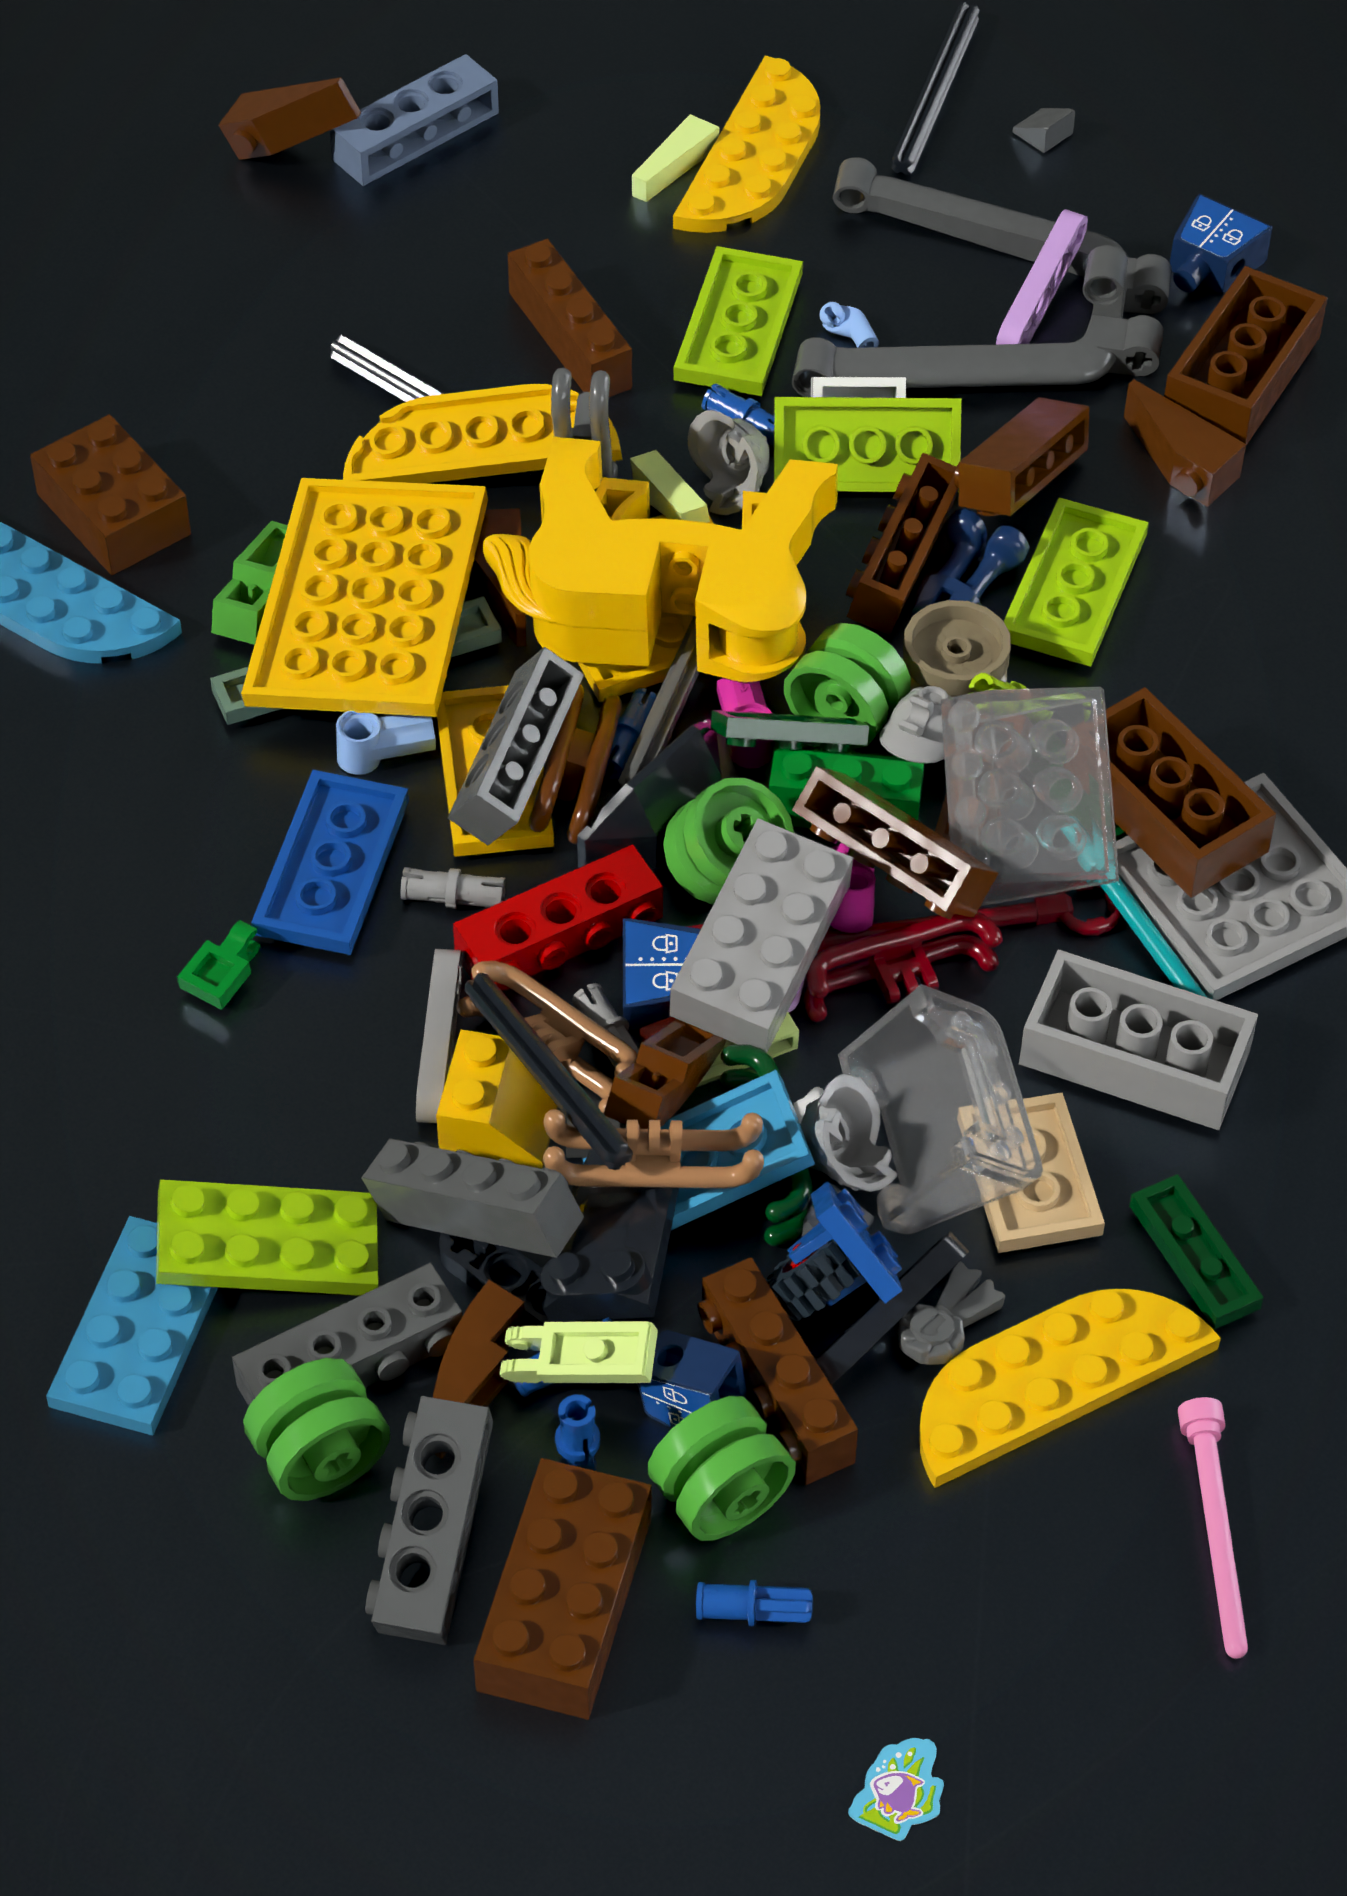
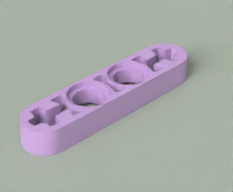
M1067 209L1061 212L1001 325L996 345L1030 343L1081 246L1087 229V216Z

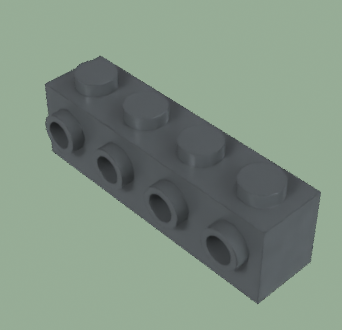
M389 1139L361 1177L386 1221L555 1258L559 1256L584 1218L569 1189L568 1181L556 1170L546 1167L539 1169L515 1164L507 1159L495 1160L475 1156L463 1150L450 1151L430 1147L422 1142L410 1143Z
M430 1262L233 1356L232 1361L236 1384L249 1406L263 1388L283 1373L304 1363L323 1358L343 1359L354 1368L365 1388L381 1380L390 1381L402 1375L408 1367L429 1357L443 1356L451 1336L462 1318V1311Z

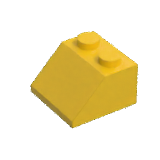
M461 1029L436 1114L438 1145L440 1149L450 1151L463 1150L475 1156L495 1160L507 1159L515 1164L543 1168V1155L545 1150L548 1149L551 1139L544 1127V1116L549 1110H558L559 1107L501 1036Z

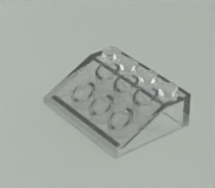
M1102 687L985 690L941 699L950 842L999 873L981 906L1119 882L1104 689Z

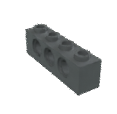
M546 647L542 648L515 671L448 815L449 820L486 845H490L519 822L583 679L584 674Z
M421 1396L417 1413L409 1412L403 1432V1445L410 1448L405 1468L397 1467L395 1470L390 1494L391 1501L397 1502L393 1524L384 1523L379 1539L378 1557L385 1558L380 1580L372 1579L366 1599L365 1612L366 1614L373 1615L371 1622L378 1633L446 1645L493 1427V1419L488 1407ZM448 1452L455 1456L453 1466L443 1474H431L425 1470L428 1459L435 1453ZM427 1507L440 1509L443 1512V1516L437 1527L428 1531H421L413 1527L414 1518L419 1511ZM415 1563L429 1566L430 1576L423 1585L409 1588L401 1584V1576L408 1566Z

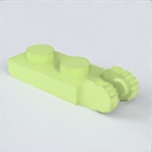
M648 1321L544 1322V1326H512L506 1330V1344L514 1349L540 1351L539 1359L503 1360L500 1375L504 1379L515 1383H539L541 1381L544 1383H651L658 1330L652 1322Z

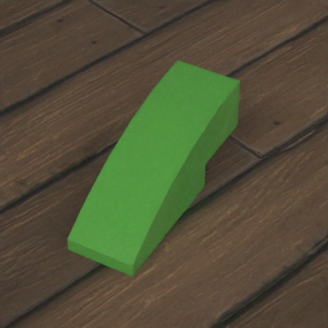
M271 521L233 562L232 580L213 599L211 633L255 645L288 525Z

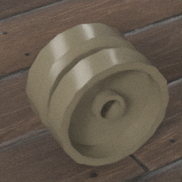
M946 600L928 605L912 616L904 632L903 661L911 678L910 691L917 687H940L960 705L964 712L965 725L976 722L979 709L990 708L977 705L970 700L968 693L974 692L982 696V693L969 689L972 679L980 673H987L998 680L1007 682L1011 642L1010 632L1004 621L989 608L970 601Z

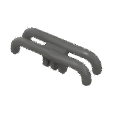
M558 368L553 374L551 389V417L554 437L601 441L602 477L618 478V466L612 460L608 417L609 374L603 370L593 373L590 392H583L577 398L573 428L570 417L572 374L566 368Z

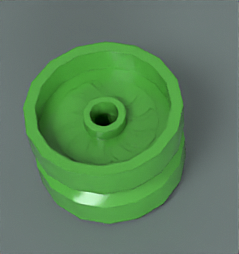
M840 622L827 626L807 651V654L801 658L784 680V696L789 709L794 715L853 718L869 725L867 745L850 744V749L856 750L867 747L887 723L898 702L909 694L911 678L903 659L893 646L878 634L856 624Z
M744 777L724 778L706 788L695 799L677 810L666 827L663 843L667 866L677 883L694 898L714 905L757 818L794 833L791 817L781 800L767 787Z
M323 1358L304 1363L283 1373L263 1388L250 1403L243 1419L244 1430L257 1454L266 1459L268 1472L280 1493L290 1500L309 1501L328 1496L350 1485L373 1467L384 1454L391 1439L389 1425L378 1407L367 1398L366 1388L354 1368L343 1359Z
M743 1396L724 1397L690 1413L666 1434L655 1447L648 1461L649 1477L664 1497L670 1502H676L677 1515L691 1534L699 1541L720 1539L737 1532L755 1521L781 1497L795 1475L796 1462L773 1434H766L767 1424L752 1404Z

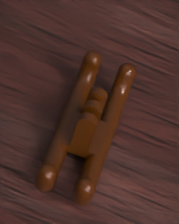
M581 684L547 757L528 821L529 827L534 832L544 831L549 824L557 797L565 802L574 800L583 777L574 813L567 830V838L573 844H577V835L588 824L591 825L622 709V701L619 696L614 694L607 695L599 709V720L595 734L576 728L585 693Z

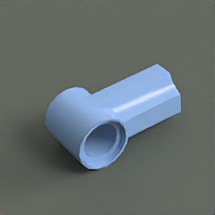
M350 710L343 713L336 722L337 763L347 773L355 775L367 774L376 769L382 759L436 750L433 720L428 716L390 714L377 717L373 713H356Z

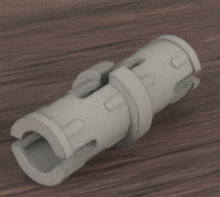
M404 867L403 876L405 877L401 879L400 892L401 899L425 900L446 903V908L457 909L458 905L489 908L505 900L506 878L482 877L461 874V869L450 868L449 872L425 871Z

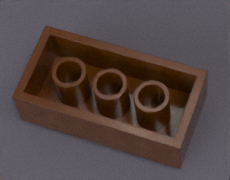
M1244 266L1167 375L1164 397L1247 445L1320 338L1328 297Z
M1146 687L1067 731L1062 770L1190 898L1269 852L1277 813Z
M544 1458L540 1459L474 1657L477 1692L589 1720L651 1521L652 1485Z

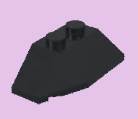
M710 719L695 723L685 730L617 792L602 808L594 823L588 824L577 835L579 868L632 844L650 868H657L666 859L663 843L666 827L677 810L695 799L706 788L722 780L717 733L710 730Z

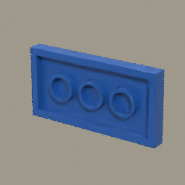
M312 770L252 919V926L257 928L255 936L351 955L409 803L408 788Z

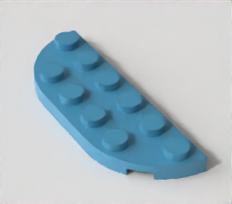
M0 522V625L62 658L77 662L102 664V657L131 654V658L136 659L166 646L182 633L181 622L178 618Z

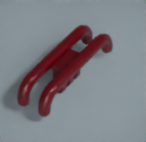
M977 912L974 918L954 914L951 919H947L939 915L829 947L815 955L805 975L807 988L803 1001L807 1016L814 1022L823 1021L828 1013L824 1003V998L828 993L875 978L889 1004L900 1001V992L896 983L901 984L908 998L920 994L919 985L916 980L917 977H919L926 992L938 990V979L930 962L954 955H969L978 962L982 970L992 972L999 965L998 956L992 948L1001 944L1003 939L1002 933L991 918L980 912ZM962 930L973 931L980 936L978 938L966 934L951 935L922 944L923 941ZM869 957L868 960L829 971L834 967Z

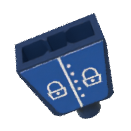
M1199 194L1173 239L1170 264L1174 273L1173 281L1175 285L1184 292H1193L1201 285L1217 293H1226L1244 266L1257 269L1267 260L1273 226Z
M623 919V1017L629 1022L628 1030L670 1024L676 1020V1018L670 1016L671 987L701 929L637 919Z
M670 1330L660 1332L657 1336L651 1383H637L644 1412L650 1418L670 1428L676 1426L690 1413L712 1401L728 1396H743L749 1401L740 1352L738 1350Z

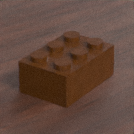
M110 414L30 454L37 494L111 576L191 535L187 499L184 492Z

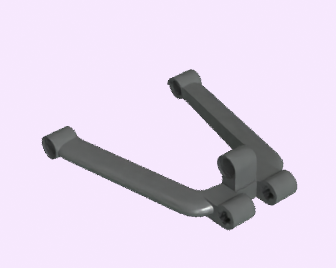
M859 157L846 159L840 164L832 198L838 208L848 213H860L866 210L879 212L1032 262L1036 261L1056 223L1055 221L900 179L877 175L874 165L868 160ZM1086 230L1081 246L1067 270L1069 273L1084 277L1083 294L1093 304V312L1087 331L1080 340L1070 343L844 348L836 347L827 339L809 338L800 344L792 377V385L795 391L803 397H811V377H906V388L1079 385L1094 382L1107 373L1146 376L1156 371L1159 366L1164 334L1163 326L1155 318L1146 315L1122 319L1123 312L1155 314L1166 308L1169 298L1172 266L1167 259L1155 254L1130 258L1123 248L1111 238Z

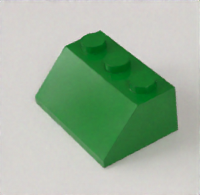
M803 744L802 750L775 747L769 790L781 800L791 817L793 826L810 828L812 823L792 811L816 766L850 776L918 820L925 763L911 762L889 753L852 749L845 753L821 750L820 746Z

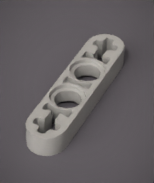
M435 949L416 1094V1121L421 1123H437L436 1114L453 1058L458 1017L456 1007L457 1002L460 1000L462 983V950Z

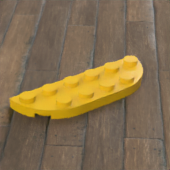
M765 55L673 214V229L699 233L727 231V224L737 223L750 218L751 223H754L768 215L780 204L811 150L820 128L821 106L818 94L811 82L801 72L790 66L788 61Z
M523 384L420 397L399 404L380 415L381 422L372 428L364 438L359 436L356 439L345 462L343 480L434 483L544 470L554 437L551 417L552 385ZM571 390L570 417L571 426L574 428L579 394ZM609 419L612 460L620 461L622 460L619 439Z
M1106 1289L1082 1294L1058 1304L962 1351L938 1373L928 1389L920 1418L919 1446L926 1473L934 1488H937L1218 1350L1221 1338L1211 1326L1190 1309L1171 1299L1150 1292L1132 1289Z

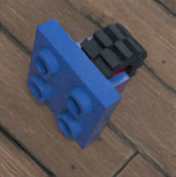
M827 1181L811 1194L816 1218L820 1223L787 1250L789 1252L787 1259L779 1262L774 1268L775 1271L766 1278L767 1283L785 1312L795 1321H799L802 1317L811 1316L815 1309L819 1311L826 1306V1303L829 1307L834 1305L865 1282L869 1283L884 1303H887L902 1291L897 1273L903 1268L896 1259L898 1254L879 1230L872 1236L866 1230L868 1224L863 1218V1215H865L864 1211L846 1188L837 1193Z

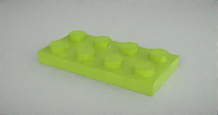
M716 246L674 365V380L712 387L713 384L717 383L730 391L762 396L802 277L803 261Z
M774 397L773 483L790 459L838 464L837 492H895L904 472L912 475L922 453L957 467L961 461L962 398Z
M1059 497L1004 619V623L1010 632L1011 644L1091 667L1147 536L1149 522Z
M160 1179L157 1214L156 1284L363 1295L378 1288L377 1204L368 1192Z

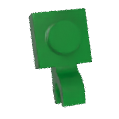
M239 920L232 927L220 946L206 940L177 976L180 989L222 1010L251 974L249 962L256 956L261 947L260 943L252 940L257 933V928Z

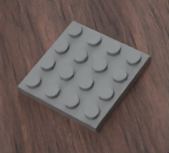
M1265 773L1244 781V783L1277 813L1269 852L1192 898L1129 836L1104 847L1113 859L1111 867L1205 995L1216 1001L1347 937V868Z

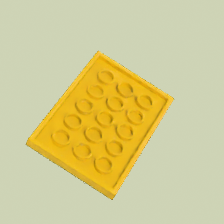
M301 478L241 692L244 706L338 712L351 710L356 713L437 717L488 503L486 486Z

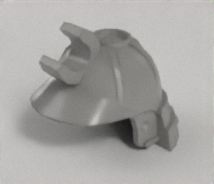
M713 410L702 412L691 423L688 432L690 456L697 467L711 480L703 488L705 495L713 500L709 512L720 515L739 512L743 506V491L759 492L763 476L770 467L767 437L742 418H731Z
M935 686L914 688L903 697L894 708L890 719L884 725L879 735L881 745L888 752L901 759L927 764L938 762L950 755L949 766L955 767L960 747L967 749L971 738L965 726V716L960 705L945 690Z
M848 1074L836 1076L827 1085L820 1098L806 1105V1111L800 1124L815 1165L810 1167L817 1172L827 1174L840 1185L850 1187L854 1191L864 1190L872 1192L884 1189L898 1174L888 1167L892 1157L891 1150L885 1146H876L880 1127L879 1103L871 1088L862 1079Z

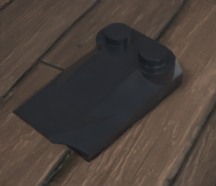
M590 1149L583 1165L605 1164L595 1151ZM573 1185L571 1193L584 1218L557 1258L552 1257L544 1265L541 1272V1283L547 1292L543 1310L550 1322L602 1320L607 1317L609 1319L654 1317L679 1188Z

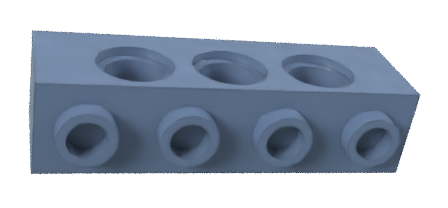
M464 54L360 109L361 114L357 119L329 130L332 160L362 186H365L498 114V81L467 54Z

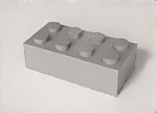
M757 818L671 987L670 1016L735 1044L752 1045L761 1048L767 1053L850 886L853 857Z
M1058 949L1024 1026L1019 1064L1220 1130L1251 1050L1258 1014Z

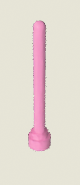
M1195 1398L1182 1403L1178 1407L1180 1430L1187 1437L1188 1442L1195 1447L1225 1651L1231 1658L1238 1659L1247 1653L1248 1643L1217 1442L1221 1439V1432L1225 1429L1223 1406L1219 1400L1214 1398Z

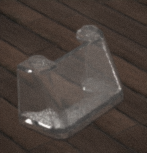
M921 984L838 1054L842 1073L854 1075L862 1079L873 1091L879 1103L900 1185L891 1183L879 1191L877 1196L878 1214L883 1228L911 1235L1022 1191L1041 1177L1043 1172L1041 1158L1004 1034L998 1022L987 1010Z

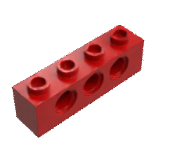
M632 844L453 923L454 949L462 950L463 967L472 980H474L471 973L472 968L481 961L503 962L518 968L529 976H533L544 970L555 969L566 960L586 951L600 949L611 940L622 936L623 919L655 922L662 918L663 885ZM494 982L500 990L511 989L503 984Z

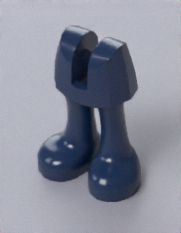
M968 509L955 510L945 524L946 536L951 545L950 557L936 575H930V577L925 578L918 586L911 604L909 619L911 620L913 615L926 606L946 600L970 601L981 605L979 598L986 588L999 575L1014 570L1025 560L1030 548L1025 536L1017 529L1004 525L998 527L987 542V529L981 517ZM985 549L984 557L972 576L965 584L959 581L968 567L981 556Z

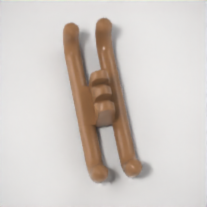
M481 961L475 964L471 972L473 978L476 977L477 973L488 974L494 982L511 988L542 1010L540 1014L524 1019L573 1078L602 1098L598 1108L604 1113L613 1080L578 1056L584 1042L587 1041L618 1063L614 1071L615 1076L636 1062L637 1052L627 1043L518 968L497 961ZM469 996L463 997L457 1002V1012L461 1016L485 1018L470 1000Z
M549 1110L545 1114L544 1127L547 1135L554 1142L567 1148L592 1149L578 1130L566 1123L565 1116L560 1110ZM747 1113L743 1117L740 1126L729 1130L683 1129L682 1120H671L669 1129H660V1120H649L648 1129H640L638 1120H627L626 1129H616L627 1141L628 1146L633 1151L631 1161L622 1165L619 1170L609 1169L606 1165L573 1164L565 1160L564 1151L556 1146L545 1150L543 1162L546 1168L561 1173L569 1185L734 1188L748 1184L759 1176L764 1165V1157L759 1150H748L743 1155L742 1162L727 1167L680 1166L681 1151L723 1152L747 1147L759 1138L763 1128V1120L757 1113Z

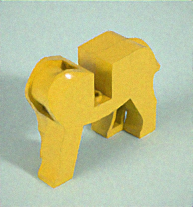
M553 437L539 486L541 527L535 533L531 542L527 537L520 535L492 534L486 537L483 541L484 557L495 572L505 597L521 612L533 617L534 633L538 643L542 648L546 647L563 660L579 663L649 666L662 613L696 616L698 672L738 682H756L769 679L796 664L806 651V634L800 623V619L806 609V588L797 565L811 545L816 526L826 515L836 509L838 464L790 459L767 493L743 491L742 529L739 530L722 525L689 520L650 519L649 482L602 477L601 441Z

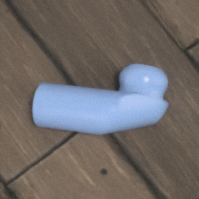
M828 302L821 308L820 320L823 323V327L830 333L852 338L857 348L879 346V340L861 310L850 306H842L837 302Z

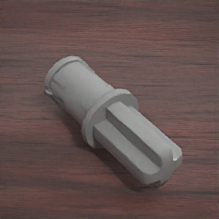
M599 983L587 985L592 995L590 998L593 1004H591L582 988L578 990L572 998L573 1005L583 1014L627 1043L638 1054L639 1049L627 1031L629 1029V1022L625 1017L617 1015L606 997L602 986ZM607 1056L613 1068L615 1069L618 1063Z

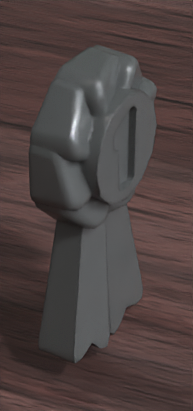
M960 1261L954 1267L937 1305L916 1304L912 1310L908 1311L899 1320L896 1335L900 1350L920 1364H947L964 1348L965 1336L963 1328L1002 1309L1005 1294L994 1290V1282L991 1279L984 1281L975 1289L980 1282L982 1271L968 1269Z

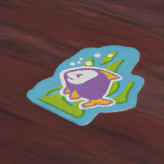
M910 1738L897 1745L890 1744L882 1748L874 1764L867 1771L865 1788L853 1799V1803L848 1810L849 1816L856 1822L898 1841L903 1840L907 1836L911 1825L925 1823L940 1814L939 1800L944 1782L942 1779L932 1777L931 1775L936 1758L937 1748L935 1743L930 1739Z

